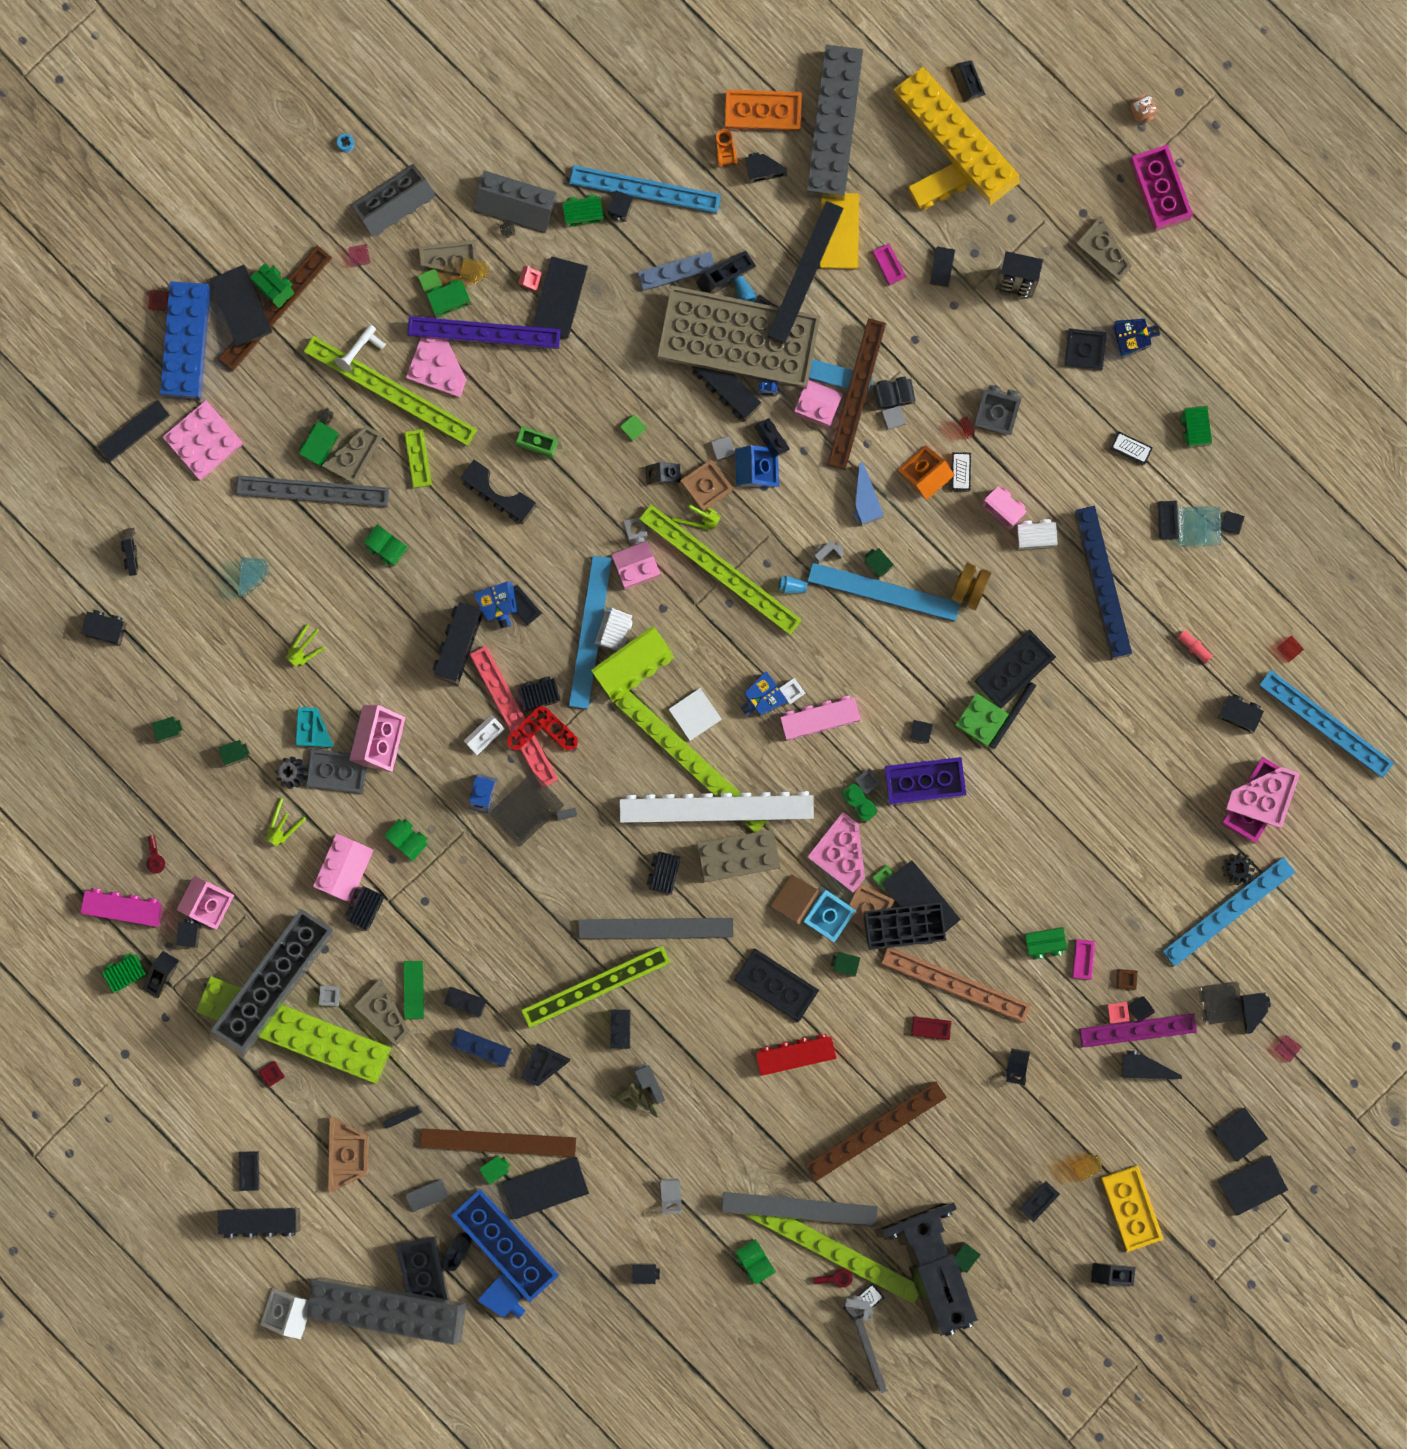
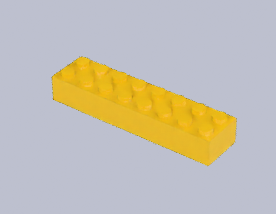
M924 67L920 68L894 89L895 99L990 206L1020 183L1019 173Z

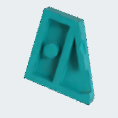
M298 707L296 746L333 748V743L318 708Z

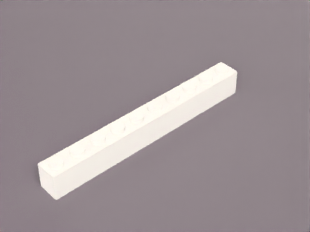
M809 791L797 792V795L791 796L790 792H778V796H770V792H759V796H751V793H740V797H732V793H720V797H713V793L701 794V797H694V794H682V798H675L674 794H663V798H655V795H644L643 799H636V795H625V799H620V822L814 818V795H809Z

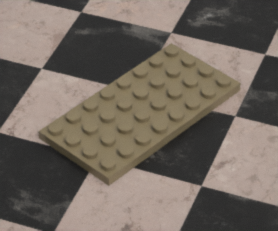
M671 285L657 359L807 389L820 316L799 312L788 339L783 344L768 337L780 309L779 307Z

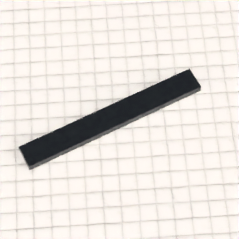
M826 201L770 329L769 338L783 344L786 343L843 212V207Z

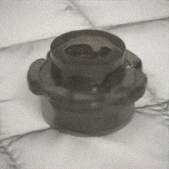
M503 220V224L500 225L502 236L510 238L515 235V227L511 220Z
M328 407L321 409L317 419L321 423L329 425L334 413Z

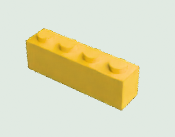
M951 164L909 186L908 192L918 210L922 208L927 210L934 206V202L938 200L942 202L950 198L951 193L955 191L960 193L966 190L970 182L954 164Z

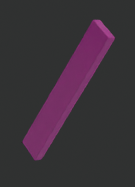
M1195 1014L1148 1019L1140 1023L1133 1021L1080 1028L1079 1033L1081 1047L1084 1048L1197 1033Z

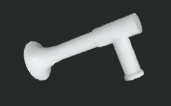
M369 325L351 350L343 358H335V362L342 370L350 372L352 359L368 340L380 348V350L385 347L386 343L373 335L376 329L374 326Z

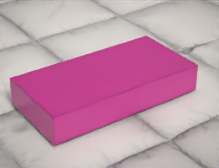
M890 244L872 251L889 286L906 278Z
M1075 939L1072 978L1092 980L1095 941Z

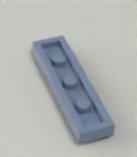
M710 251L638 272L642 289L646 291L702 275L705 271L715 267Z

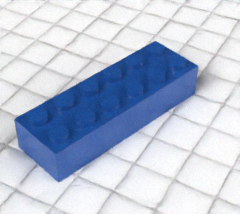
M170 281L160 394L163 398L201 401L211 288L208 284Z
M482 1188L451 1215L529 1302L560 1275Z

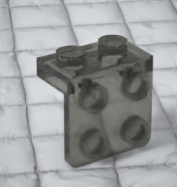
M1238 982L1200 987L1198 997L1199 1001L1203 1003L1204 1010H1201V1015L1206 1025L1237 1021L1244 1018Z

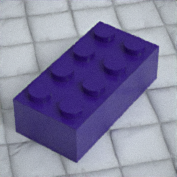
M962 757L884 767L889 806L966 796Z

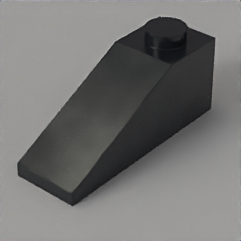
M744 251L705 271L696 281V284L702 292L714 294L731 284L735 278L743 276L754 269L756 265L747 251Z
M1127 1051V1054H1122V1078L1182 1079V1075L1145 1055H1139V1051Z

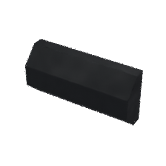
M942 902L864 911L866 939L869 950L946 941Z

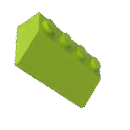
M653 625L591 671L612 702H614L616 699L622 698L630 689L637 687L641 681L654 675L659 668L668 665L675 657Z

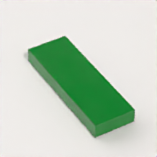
M404 961V1019H424L423 961Z

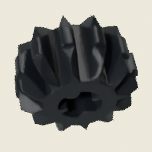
M291 756L289 759L283 758V764L277 763L280 769L275 770V773L279 774L276 780L281 781L280 785L282 787L287 786L288 789H293L295 786L299 788L300 782H306L303 777L309 774L304 772L307 766L302 764V759H296Z
M1241 852L1237 853V857L1234 854H1230L1231 861L1227 858L1224 859L1228 866H1222V869L1228 872L1224 873L1223 877L1230 875L1231 877L1228 879V882L1231 883L1235 879V885L1240 884V879L1243 884H1246V877L1248 879L1253 878L1248 873L1255 871V868H1249V865L1254 863L1253 860L1246 862L1249 857L1248 855L1241 859ZM1240 864V869L1242 870V873H1236V868L1234 866H1238Z

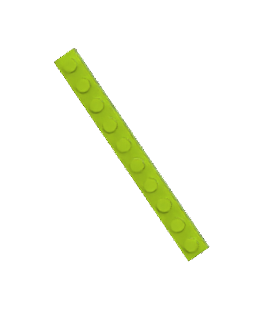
M314 335L304 350L305 354L467 447L478 431L476 428L354 358L350 363L351 371L346 372L336 364L335 358H343L346 354Z
M652 504L640 517L639 520L790 636L802 622V619Z
M630 691L626 692L615 703L618 708L713 793L715 797H720V793H732V797H740V792ZM768 820L742 821L756 833Z
M743 1214L912 1304L915 1303L919 1295L913 1281L795 1219Z

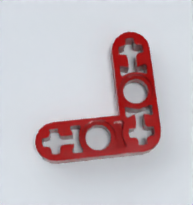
M543 706L536 708L506 740V746L509 750L518 751L542 729L566 752L573 751L578 745L577 737L548 708ZM537 712H545V720L541 718L536 724L534 720L539 715ZM525 724L532 725L533 733H525L523 726ZM557 724L560 727V733L553 734L550 731V726ZM563 732L567 733L564 735V737L567 740L571 738L573 740V746H566V740L563 737L561 738V740H559L558 737H560L563 734ZM521 734L523 737L518 742L519 746H512L511 738L515 740Z

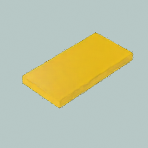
M845 193L844 201L821 198V212L826 201L841 206L844 209L820 262V269H858L859 193Z
M1138 1165L1102 1177L1101 1180L1126 1252L1164 1240Z

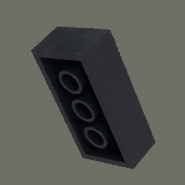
M1006 251L1000 266L995 290H999V293L1004 295H1010V293L1018 294L1017 297L1022 299L1032 298L1039 282L1043 259Z
M461 602L453 608L451 614L453 617L452 624L448 623L445 631L446 641L441 643L439 648L440 658L435 660L432 668L437 679L459 686L483 617L481 609Z
M300 1207L218 1210V1234H223V1238L238 1237L237 1234H243V1237H255L257 1233H262V1237H274L276 1233H282V1236H294L296 1232L301 1231Z
M436 1236L396 1245L406 1292L450 1300Z

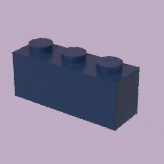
M460 1028L456 1029L450 1045L503 1067H506L512 1052V1048Z

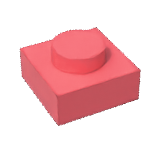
M523 266L518 284L532 291H537L542 273L529 266Z
M1127 1002L1107 1004L1110 1024L1130 1021Z

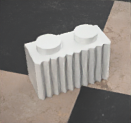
M1051 519L1040 520V523L1032 524V521H1021V525H1017L1018 550L1057 547L1056 522H1051Z
M606 608L594 644L615 652L626 645V633L632 627V615L613 608Z

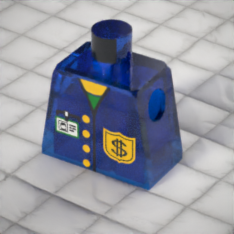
M1145 319L1117 320L1113 323L1121 359L1148 349L1152 345L1150 338L1160 336L1158 325L1147 327Z

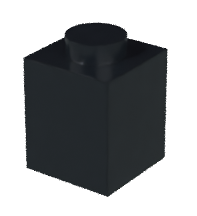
M616 190L608 209L610 218L616 222H621V220L626 222L634 203V197Z
M184 919V922H179L176 945L198 947L201 924H196V920Z
M633 1263L632 1284H656V1280H660V1268H656V1264Z

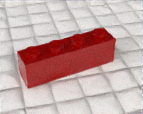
M827 1033L815 1036L816 1040L808 1041V1038L799 1039L795 1045H790L789 1042L778 1044V1048L771 1050L770 1046L760 1048L759 1053H756L761 1076L837 1059L832 1036L827 1037Z

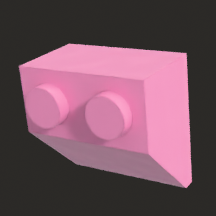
M808 380L807 389H803L794 416L829 429L843 393Z
M998 486L984 500L982 507L1011 531L1026 514L1027 511L1024 510L1026 507L1018 500L1015 502L1010 497L1011 493L1004 487L1001 489Z
M647 541L612 554L625 590L661 577Z
M194 876L177 910L217 930L234 895Z

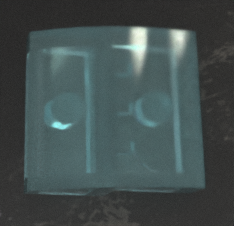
M1180 507V546L1221 545L1220 507Z

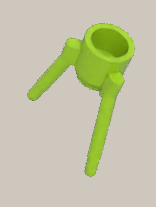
M689 505V509L703 516L702 522L705 524L672 518L674 522L700 527L709 531L710 528L715 529L721 516L711 508L707 509L705 513Z
M308 624L305 625L285 656L296 667L299 664L303 666L308 660L325 650L323 646L304 658L306 654L302 650L319 632L318 629H315L298 648L299 642L309 627Z
M283 797L279 799L270 826L266 831L267 836L265 837L267 841L276 846L280 842L284 844L286 839L306 820V817H303L283 836L284 831L281 828L288 814L285 813L278 826H274Z

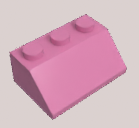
M364 705L349 760L365 767L392 772L406 717L379 705Z
M336 833L313 887L351 903L374 850Z

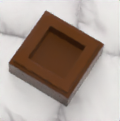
M1118 969L1117 988L1136 990L1138 970Z

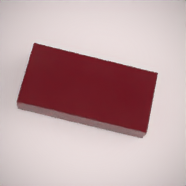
M913 1016L911 1036L950 1040L952 1021Z

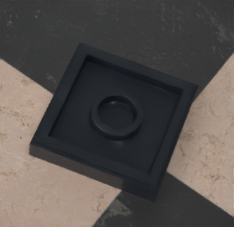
M1069 328L1064 367L1102 371L1107 332Z
M1245 1107L1213 1130L1236 1162L1268 1139Z

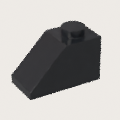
M756 152L745 157L750 184L787 176L786 167L765 154Z
M162 951L151 965L142 989L159 998L173 976L179 960Z
M1266 992L1240 996L1245 1034L1253 1033L1268 1013L1271 1003L1270 997L1266 996Z
M1093 1263L1091 1282L1107 1285L1134 1286L1135 1267Z

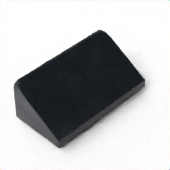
M972 60L957 63L951 68L963 102H969L986 95Z

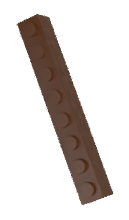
M935 1081L808 1162L805 1166L814 1180L818 1181L947 1097L937 1081Z

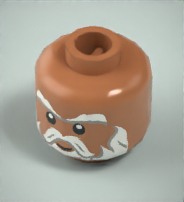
M1145 94L1133 99L1130 105L1134 119L1137 122L1143 121L1144 124L1154 120V115L1158 111L1152 97Z

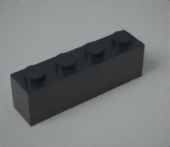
M692 366V374L698 380L702 379L706 383L705 387L712 394L715 392L720 396L719 401L725 407L729 405L733 409L732 414L738 420L743 419L746 421L761 407L762 402L733 374Z

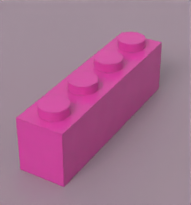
M91 888L90 891L84 892L81 914L159 927L163 904H159L158 899L147 898V901H142L140 896L129 894L128 898L121 897V893L110 891L108 895L102 894L101 889Z

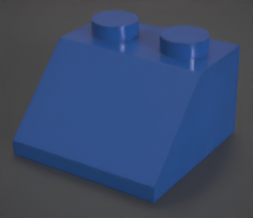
M750 445L735 448L736 486L746 488L779 487L778 457L774 458L767 447Z

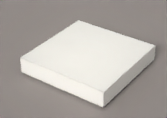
M701 688L669 709L690 741L722 720Z

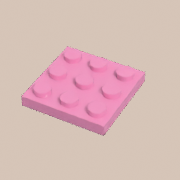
M207 400L163 436L200 481L244 444Z

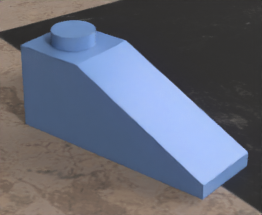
M863 462L859 464L855 501L856 511L853 512L856 522H860L861 526L882 519L884 516Z

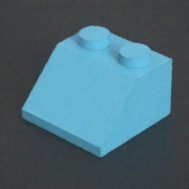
M819 886L818 890L821 893L802 921L835 942L856 910Z

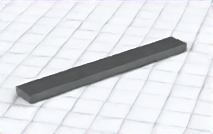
M237 475L236 495L376 507H388L390 490L387 487Z
M733 918L579 919V939L733 937Z
M723 1192L721 1212L876 1227L878 1206Z

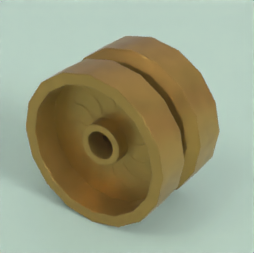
M966 562L963 572H960L954 586L955 591L951 601L961 604L967 594L969 597L966 607L976 611L992 572L981 569L977 578H974L976 565Z

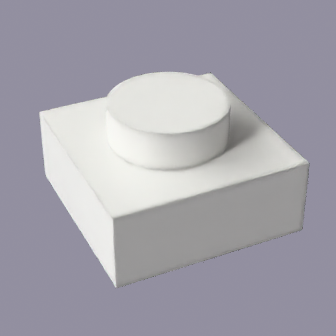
M795 678L779 688L788 700L789 705L806 694Z

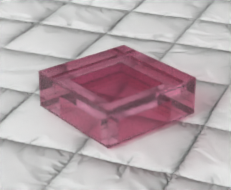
M367 244L348 248L352 267L371 264Z
M1285 1035L1274 1051L1291 1062L1302 1046Z

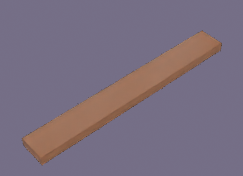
M891 947L886 949L881 961V965L1023 1023L1031 1004Z

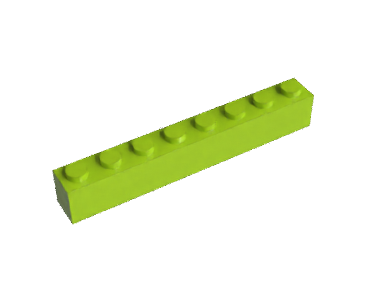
M662 945L523 1009V1015L529 1028L535 1027L671 964Z

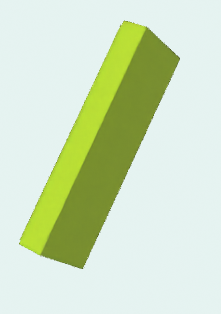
M423 429L404 432L413 489L432 486Z

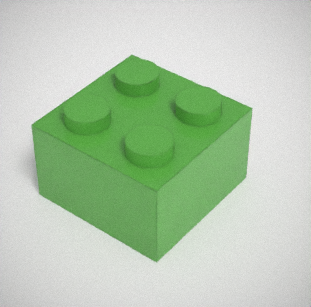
M976 693L955 725V728L987 748L1009 714Z

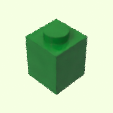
M498 1155L479 1168L489 1185L510 1172L508 1169L510 1164L505 1157L501 1158Z

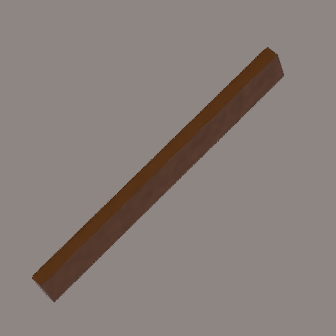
M318 245L288 278L293 284L291 289L294 291V294L280 308L271 300L263 306L271 328L332 259ZM262 338L239 348L234 340L218 360L233 372Z
M870 318L867 320L828 460V466L846 470L886 327L885 322Z
M422 1128L420 1148L575 1157L577 1137Z

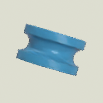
M345 133L338 137L337 145L339 150L346 153L354 148V139L350 134ZM349 139L350 145H346V147H343L341 141Z

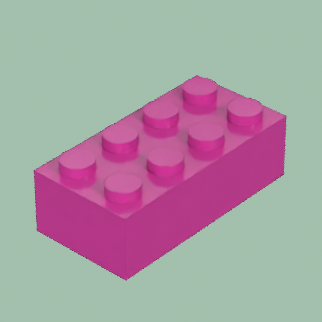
M1168 144L1132 156L1129 163L1154 232L1191 220L1193 213Z
M1262 757L1257 762L1245 784L1280 767ZM1231 811L1226 813L1220 823L1252 844L1258 841L1267 826L1266 823Z

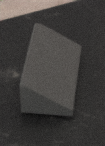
M442 1179L405 1194L413 1212L449 1197Z

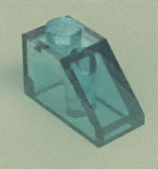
M242 557L238 591L240 598H245L265 581V576L269 575V564H267L265 559Z

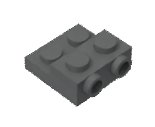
M990 384L989 387H985L974 426L1011 435L1022 396H1019V392L1015 390L1000 391V387Z
M643 1063L635 1067L636 1076L633 1078L637 1087L642 1086L643 1089L651 1087L652 1090L648 1092L653 1102L657 1101L659 1104L666 1101L650 1065L646 1066Z

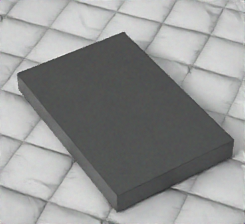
M311 749L306 787L363 794L367 767L350 761L351 753Z

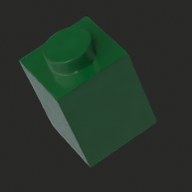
M880 548L877 550L871 549L865 555L864 563L878 579L883 577L894 566Z
M174 716L152 723L156 740L159 743L182 736L180 732L183 731L181 721L177 720Z
M241 740L218 747L226 767L248 760L247 755L250 754L247 744H243Z
M837 952V956L833 955L830 966L834 967V972L856 977L861 957Z
M965 1242L954 1255L960 1273L962 1271L968 1273L981 1255Z

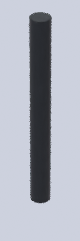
M1033 682L1028 684L990 742L989 746L996 749L1036 688V684Z

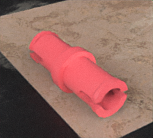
M1186 630L1178 636L1177 639L1189 649V652L1191 654L1194 653L1204 664L1213 657L1201 645L1202 642L1200 640L1197 641Z

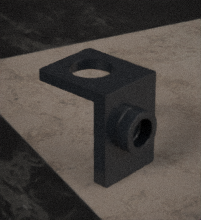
M659 462L646 466L647 485L658 482L680 483V464ZM652 469L656 471L654 479L651 478Z
M1011 1048L1006 1070V1082L1025 1085L1030 1051ZM1011 1076H1018L1021 1079H1014Z

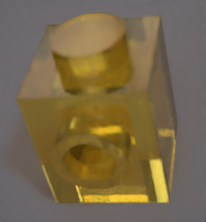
M463 258L460 277L467 278L468 283L478 284L479 281L483 282L484 278H488L489 267H486V262Z

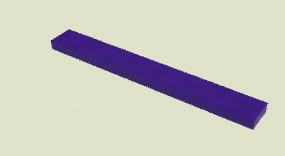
M409 316L407 336L550 349H559L561 329Z

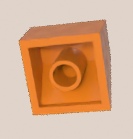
M926 445L898 469L902 477L926 500L955 476L946 461Z

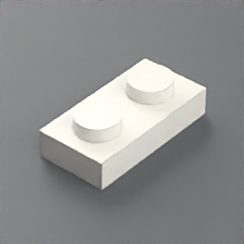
M490 715L464 742L478 755L505 728L493 715Z

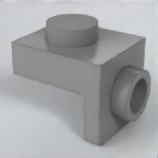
M830 541L825 546L821 544L814 551L816 553L814 559L820 563L831 552H834L842 559L844 557V549L838 542L833 543Z
M851 1295V1298L846 1297L845 1306L863 1309L862 1320L867 1322V1318H871L873 1311L870 1302L863 1301L862 1296Z

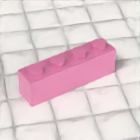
M850 695L839 698V702L832 703L830 700L820 703V707L813 708V705L803 707L802 711L795 713L794 710L783 713L784 716L780 717L786 741L859 722L861 718L855 697L850 698Z

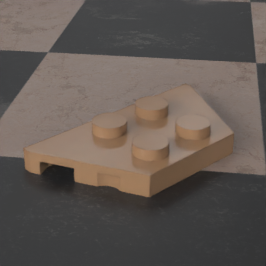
M330 1117L328 1192H333L368 1175L369 1135L334 1117Z

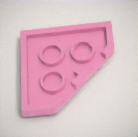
M421 337L406 379L460 398L467 380L448 340Z
M1280 767L1231 791L1226 810L1281 829L1300 773Z
M842 812L809 854L808 859L853 893L865 879L859 824Z

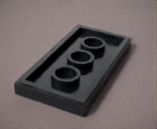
M551 256L532 327L561 329L560 337L569 339L588 270L587 265Z
M245 264L210 279L238 348L273 333Z
M1029 630L974 682L997 707L1002 709L1050 664L1056 656Z
M913 860L882 884L900 907L942 902L945 932L961 920Z
M755 948L734 979L735 982L798 1023L819 992V989Z
M577 1157L503 1182L515 1219L589 1194Z

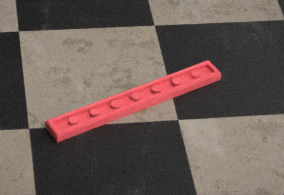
M485 645L469 655L512 733L525 720V717ZM529 724L523 726L525 733H533ZM521 734L515 739L517 744L523 737ZM533 736L520 750L541 789L558 781V778L536 737Z

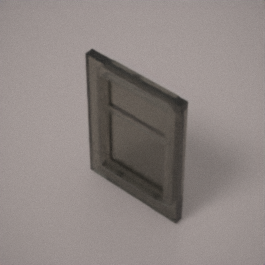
M533 771L489 814L503 828V831L521 847L564 804Z

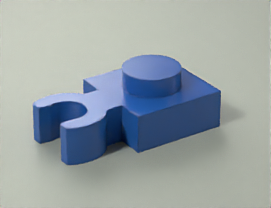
M761 382V384H758V395L777 396V385L773 382Z

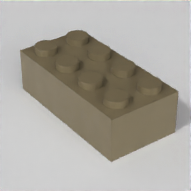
M773 829L698 843L704 882L780 869Z

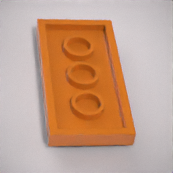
M726 89L725 128L800 131L802 92Z

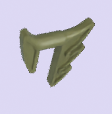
M632 1082L628 1090L621 1093L613 1091L611 1097L634 1111L637 1105L629 1097L657 1118L659 1115V1110L655 1103L650 1104L647 1095L644 1092L640 1094L638 1088Z

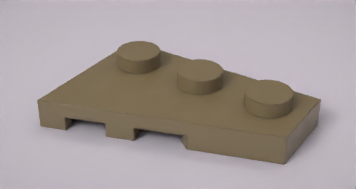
M1102 216L1097 219L1076 243L1078 248L1118 282L1132 267L1121 247L1115 241L1112 232L1104 223Z
M476 240L419 246L421 266L480 278Z
M366 425L349 443L337 451L329 461H326L322 467L356 485L384 435Z
M381 978L354 1005L395 1046L410 1032Z

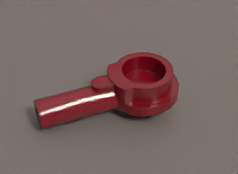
M155 835L147 836L151 856L147 859L146 867L151 873L158 874L164 870L166 862L162 856L158 855Z
M840 1268L835 1271L834 1275L814 1277V1285L835 1283V1285L845 1288L851 1284L853 1276L848 1269Z

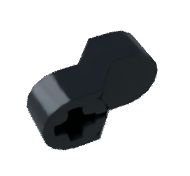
M461 1232L457 1234L442 1260V1266L447 1271H455L469 1250L472 1238L467 1233Z

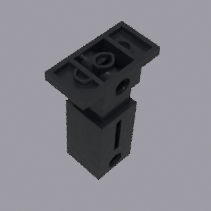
M944 1202L874 1230L877 1238L891 1240L897 1237L900 1245L906 1246L913 1266L909 1267L932 1332L940 1334V1336L945 1335V1337L956 1333L955 1329L970 1328L974 1326L973 1322L978 1321L954 1254L947 1252L940 1234L945 1232L940 1218L944 1219L953 1215L952 1211L957 1210L954 1202Z

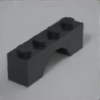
M474 459L461 476L462 485L470 491L475 489L479 492L478 496L487 502L488 499L494 503L493 507L498 511L509 513V518L518 524L520 521L524 524L536 508V502L521 492L509 497L500 496L495 493L489 484L490 470Z

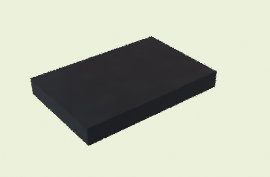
M1271 1155L1218 1181L1235 1216L1288 1191Z

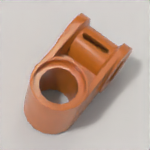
M727 129L718 131L716 134L718 166L722 167V165L733 163L738 165L732 133ZM726 135L730 140L727 143H722L719 141V138Z

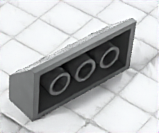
M412 164L352 203L351 207L370 235L374 237L381 234L389 226L398 223L406 215L413 213L421 205L430 202L436 195L426 178Z
M484 170L477 191L474 211L546 233L557 200V194L547 189Z

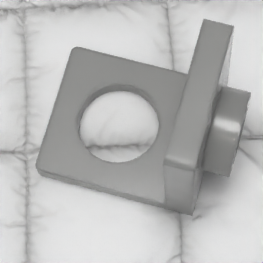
M640 517L624 521L629 543L634 545L644 543L648 539L645 525L639 520ZM639 523L641 531L636 534L630 531L631 524Z
M680 1179L660 1180L662 1214L682 1213ZM668 1206L677 1207L675 1209H667Z

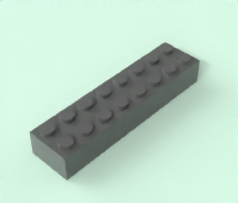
M826 44L806 197L844 201L863 49Z
M300 909L211 1029V1038L243 1059L330 941L333 929Z
M319 1277L312 1279L307 1318L455 1345L462 1340L466 1303Z

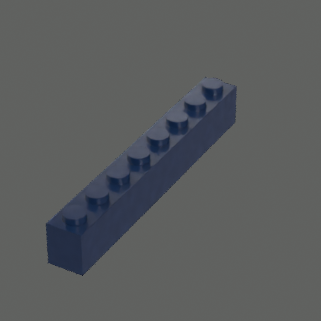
M1095 505L1077 509L1074 515L1110 658L1115 660L1128 657L1132 654Z

